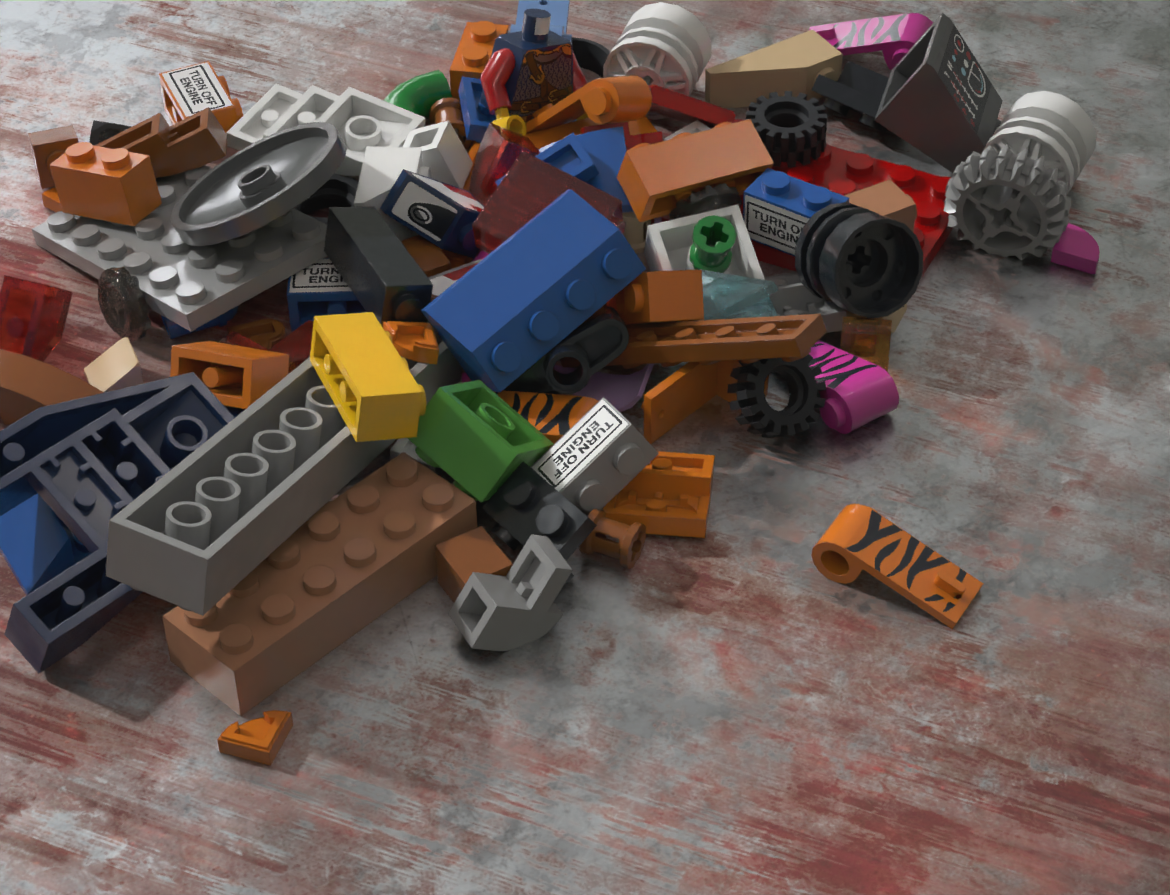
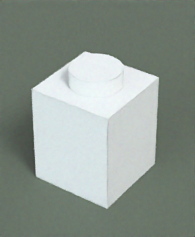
M450 121L411 130L403 147L422 148L423 166L431 168L432 179L463 188L473 162Z

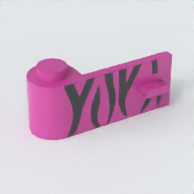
M906 13L811 26L809 31L813 29L839 50L843 56L882 51L888 68L892 70L933 22L922 14Z
M820 340L811 347L809 354L813 359L808 366L819 365L823 373L815 376L816 383L825 381L826 390L819 391L820 398L826 399L824 407L819 409L821 417L828 427L842 434H848L897 409L899 404L897 386L885 369Z

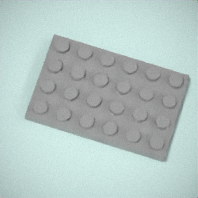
M204 165L175 175L155 178L162 204L135 226L59 211L50 215L46 222L32 228L36 245L183 328L193 331L327 256L324 252L327 224L293 209L270 224L240 237L206 246L188 245L181 240L173 227L171 213L183 194L212 169Z

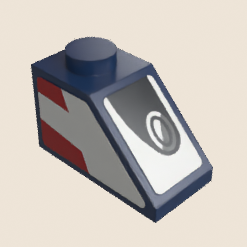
M405 169L402 170L380 207L386 215L441 249L470 258H475L498 221L470 191Z

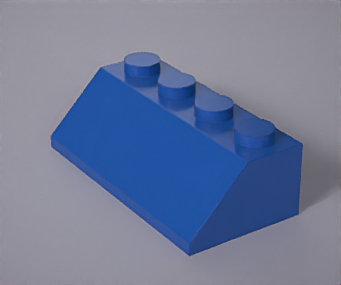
M568 189L421 311L471 381L480 380L492 391L501 392L646 270V267L620 229L572 189Z

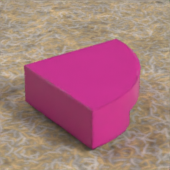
M1068 223L1065 231L1061 234L1059 242L1052 249L1051 262L1090 274H1096L1100 253L1099 246L1088 232Z

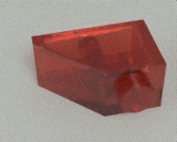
M4 275L0 292V349L44 362L62 339L73 292Z

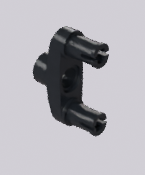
M607 305L606 313H602L595 319L573 330L504 390L546 394H573L581 391L587 385L590 376L601 370L625 351L629 343V333L625 322L619 317L615 308ZM564 357H573L580 362L578 368L569 374L557 372L554 366L558 360Z

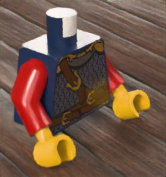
M541 9L525 10L522 31L502 34L495 39L491 58L480 77L483 88L480 103L489 109L491 115L496 116V120L490 126L491 136L495 140L504 141L509 139L510 141L523 139L526 135V124L521 117L532 115L549 103L555 105L588 83L574 55L570 40L549 30L551 14L548 11ZM585 113L582 116L578 117L576 120H581L589 117Z

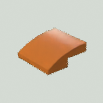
M657 451L659 454L603 507L607 518L628 525H632L635 522L644 524L646 526L645 534L705 538L715 455Z

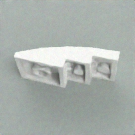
M276 83L226 132L227 146L242 150L282 130L307 123L326 122L335 126L347 148L345 158L335 174L360 176L366 146L403 147L411 130L425 126V117L352 87H348L338 96L314 85L304 94H301Z

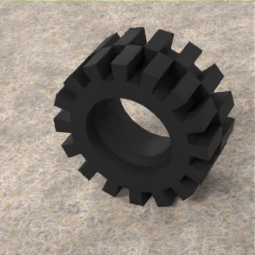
M784 91V96L779 97L777 92L769 93V99L762 95L757 98V103L751 102L746 112V120L751 119L774 162V167H780L781 162H787L788 168L796 167V161H800L804 166L810 164V157L817 160L821 156V152H824L826 148L827 114L824 105L819 106V100L813 97L807 101V94L799 93L798 97H792V91Z
M808 354L804 358L792 362H785L781 358H767L749 364L741 363L739 360L738 362L742 367L733 368L730 375L738 381L737 383L728 384L727 393H736L737 400L729 402L731 411L741 409L742 413L735 418L740 425L750 424L747 431L753 435L762 434L761 437L763 438L795 435L809 429L808 423L816 422L820 417V414L814 411V409L824 407L826 400L825 398L817 397V391L826 390L825 381L816 383L815 376L823 372L819 365L808 366L813 357ZM773 372L781 374L789 387V402L781 411L772 409L766 401L764 394L765 380Z

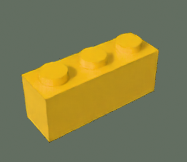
M373 312L314 316L310 362L355 441L366 442L417 437L419 416H423L426 412L425 390L421 384H417L409 371L407 360L399 355L393 345L390 333L384 331Z

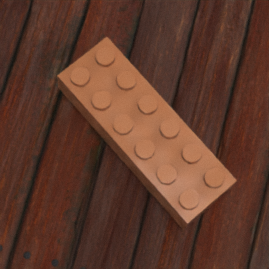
M402 452L321 507L203 616L181 609L178 605L164 614L162 618L170 661L238 715L243 716L437 576L435 545L477 528L476 500L405 452Z

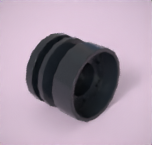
M848 202L830 204L814 213L801 229L795 246V268L801 283L814 296L836 304L838 307L853 314L872 319L889 316L904 307L916 292L923 273V251L917 236L906 224Z

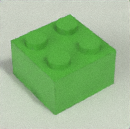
M480 380L439 387L426 405L425 414L419 416L417 437L408 438L417 446L415 452L423 461L433 467H441L455 479L453 482L455 487L474 500H479L481 503L489 501L523 461L531 467L554 445L553 442Z

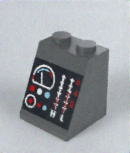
M942 13L892 69L875 121L953 173L956 166L960 165L961 161L965 162L973 151L980 154L983 152L987 142L1001 124V121L997 118L1003 100L952 20Z

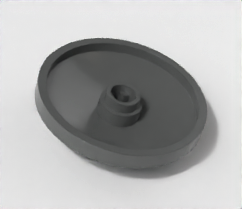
M326 122L302 124L267 136L225 159L196 181L175 205L171 213V223L181 240L192 246H206L225 242L264 227L299 206L322 187L342 164L346 155V145L335 126Z

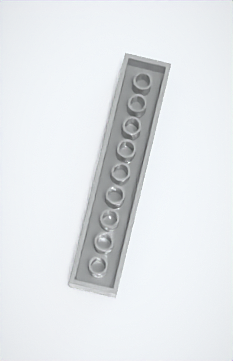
M436 331L435 335L439 347L437 365L420 363L405 358L412 376L417 384H421L425 390L427 404L439 387L457 384L460 381L461 365ZM309 357L109 520L106 576L129 585L135 590L146 592L178 605L181 609L203 616L396 439L356 442L312 366Z

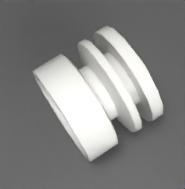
M663 2L645 5L632 15L615 46L609 53L603 65V78L639 76L646 81L648 86L658 85L690 96L711 58L712 42L706 27L693 13L678 5ZM651 111L646 114V117L652 120L669 118Z
M1047 91L1027 93L1013 103L1000 126L997 127L993 136L987 142L984 150L990 145L1000 153V150L1008 144L1013 153L1019 154L1027 147L1029 158L1036 160L1044 156L1045 169L1058 168L1059 176L1057 180L1067 182L1068 194L1096 148V131L1090 116L1078 103L1064 95Z

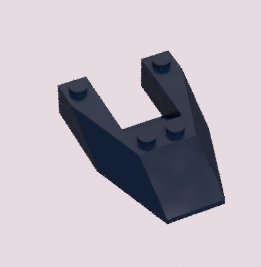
M194 372L40 407L0 431V516L38 493L91 553L13 604L4 635L38 674L84 644L143 592L106 576L109 520L235 418Z

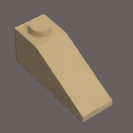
M812 29L705 69V102L722 108L749 107L751 102L757 103V98L762 95L769 99V93L777 92L780 97L784 96V91H792V97H798L799 93L807 94V101L813 97L818 99L823 96L812 91L818 75H823L837 82L842 72L843 54Z

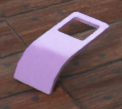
M647 364L642 370L630 375L596 372L590 376L587 385L581 391L573 393V396H586L598 401L604 397L619 412L632 408L642 397L654 364ZM559 365L554 366V369L561 374H569L577 369L571 367L563 368V366Z

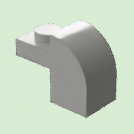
M531 534L507 576L472 572L448 614L471 648L510 651L540 639L561 619L563 613L554 600L573 570L547 536Z

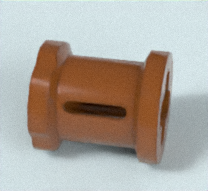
M450 97L436 101L429 111L431 125L450 121L464 148L468 149L472 140L466 138L460 100Z
M593 509L588 517L597 526L579 546V551L586 555L596 552L620 560V565L624 568H633L644 547L646 526L639 522L628 525L607 518L603 510ZM606 535L618 538L619 543L607 539Z

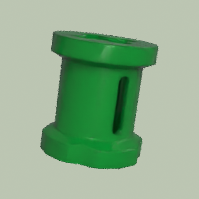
M715 215L706 216L694 226L693 244L690 248L689 260L695 270H702V275L715 276L718 273H724L731 264V249L735 244L736 232L734 226L727 219Z

